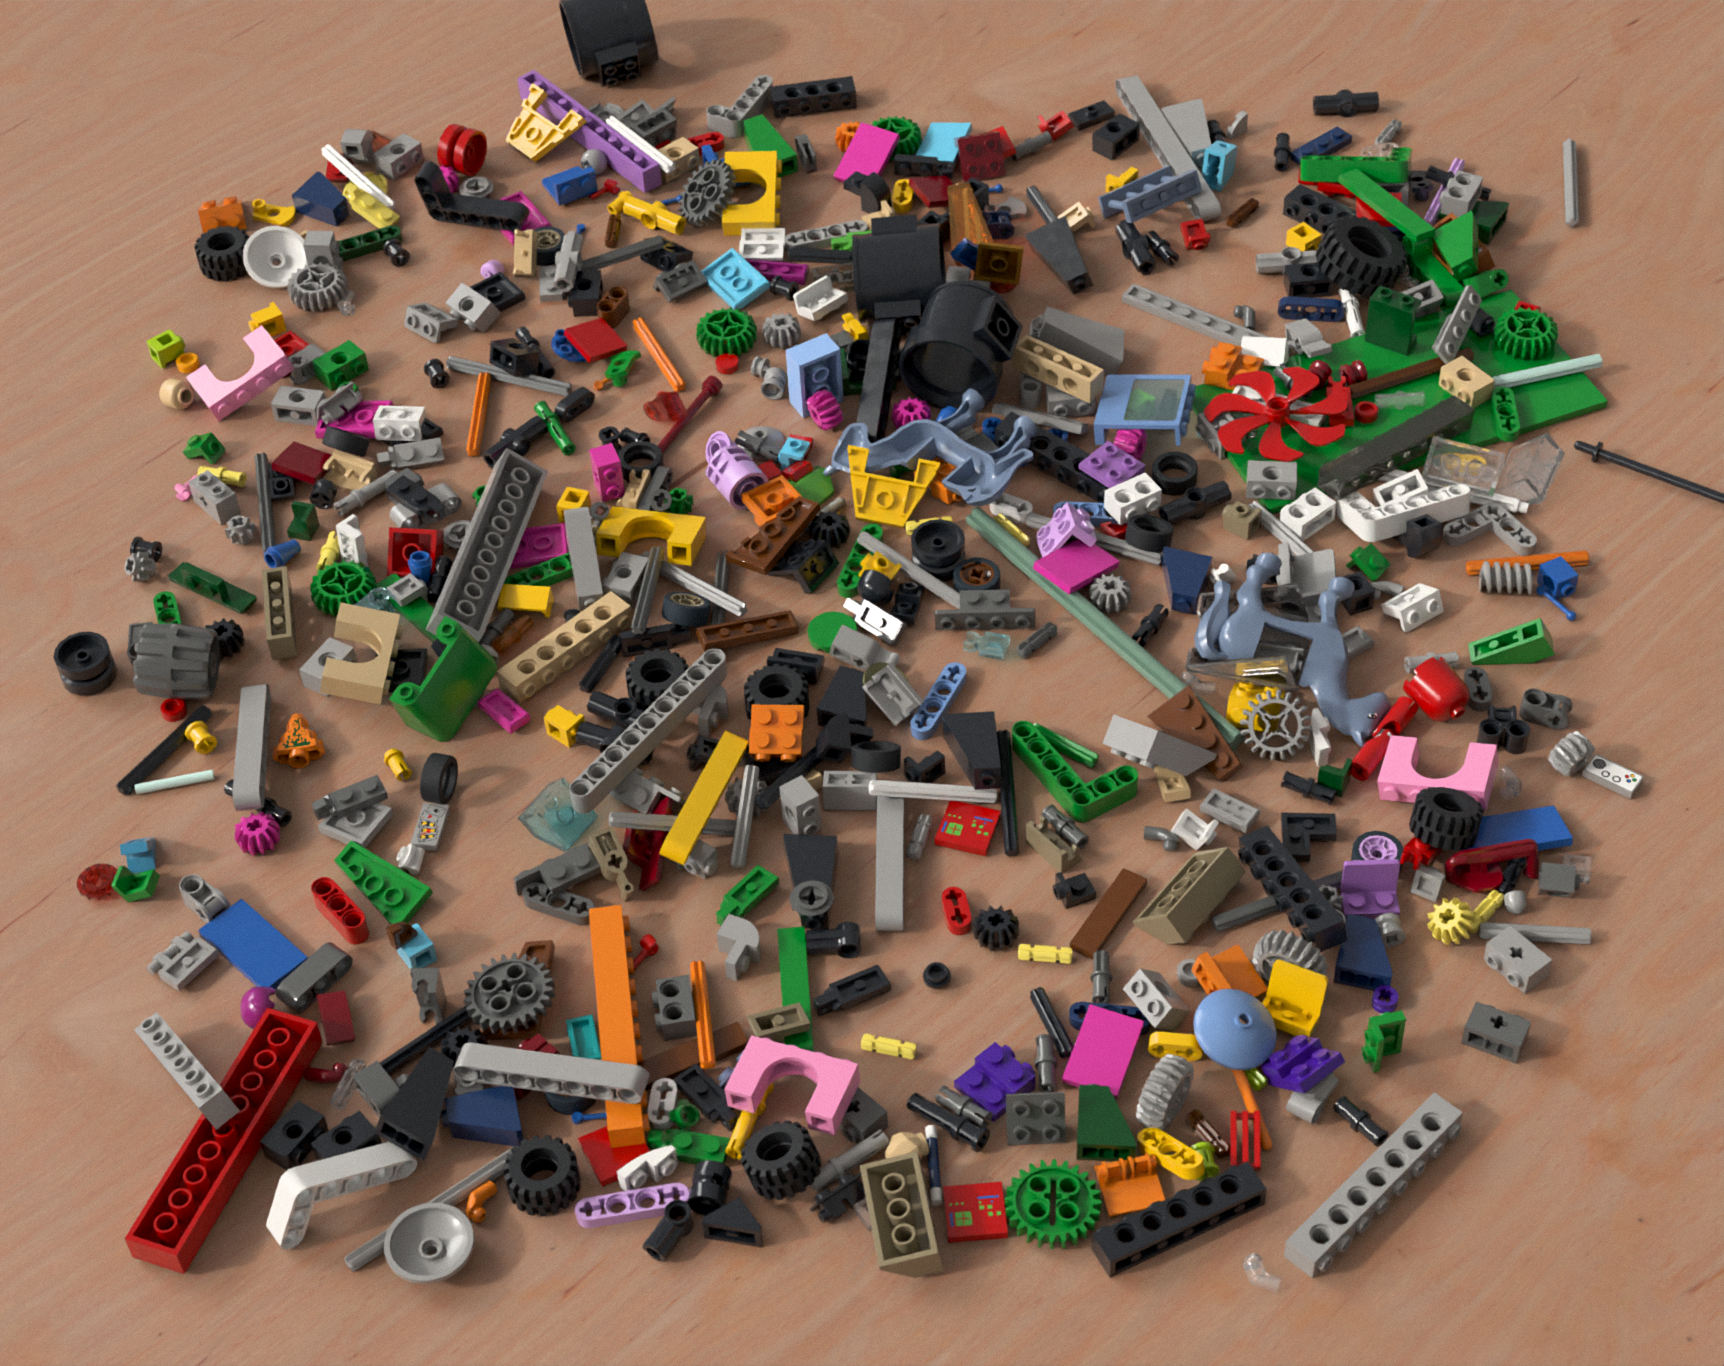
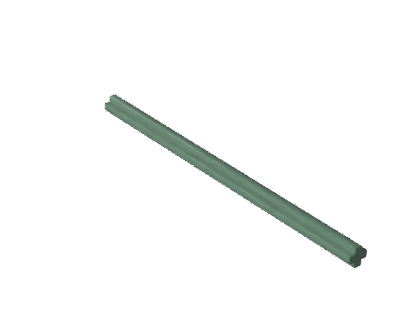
M980 507L972 509V514L966 517V523L1165 696L1170 699L1187 686L1078 591L1067 594L1033 569L1034 562L1039 560L1035 554ZM1197 695L1233 751L1237 750L1238 745L1244 742L1245 735H1242L1235 726Z

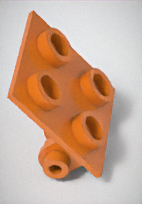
M1145 1153L1144 1156L1135 1158L1129 1156L1127 1160L1119 1158V1161L1110 1163L1104 1161L1101 1165L1094 1166L1109 1217L1143 1211L1152 1203L1165 1200L1155 1169L1157 1166L1155 1155L1149 1156L1148 1153Z

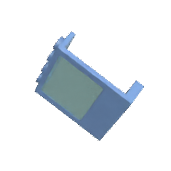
M1107 375L1094 421L1095 445H1103L1106 442L1109 429H1175L1176 446H1181L1183 436H1187V423H1190V411L1193 410V398L1196 397V385L1192 384L1191 375Z

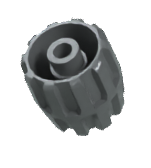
M145 624L138 633L139 643H135L137 659L133 661V671L135 672L133 679L137 691L141 694L168 699H207L211 697L217 684L220 664V643L217 632L213 629L185 624Z

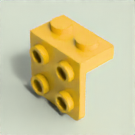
M1247 680L1234 683L1228 699L1226 719L1235 727L1248 729V725L1240 724L1242 719L1249 720V716L1242 713L1243 710L1246 709L1251 712L1253 710L1248 702L1251 700L1256 705L1259 704L1256 698L1258 694L1266 700L1267 690L1271 691L1272 698L1276 697V691L1278 689L1281 690L1280 687L1267 684L1265 687L1256 686L1254 682ZM1281 690V698H1284L1286 691ZM1270 703L1262 708L1272 715H1279L1282 704ZM1256 714L1254 729L1264 732L1266 730V723ZM1268 718L1272 724L1269 733L1275 732L1276 729L1278 731L1279 718H1276V720Z
M1276 960L1272 967L1267 995L1262 1002L1271 1014L1275 1027L1295 1037L1299 1035L1311 1037L1320 1020L1328 978L1286 961Z

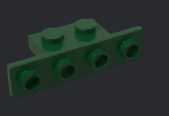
M182 562L168 575L169 581L239 614H244L257 601L256 595L224 581V579L188 562Z

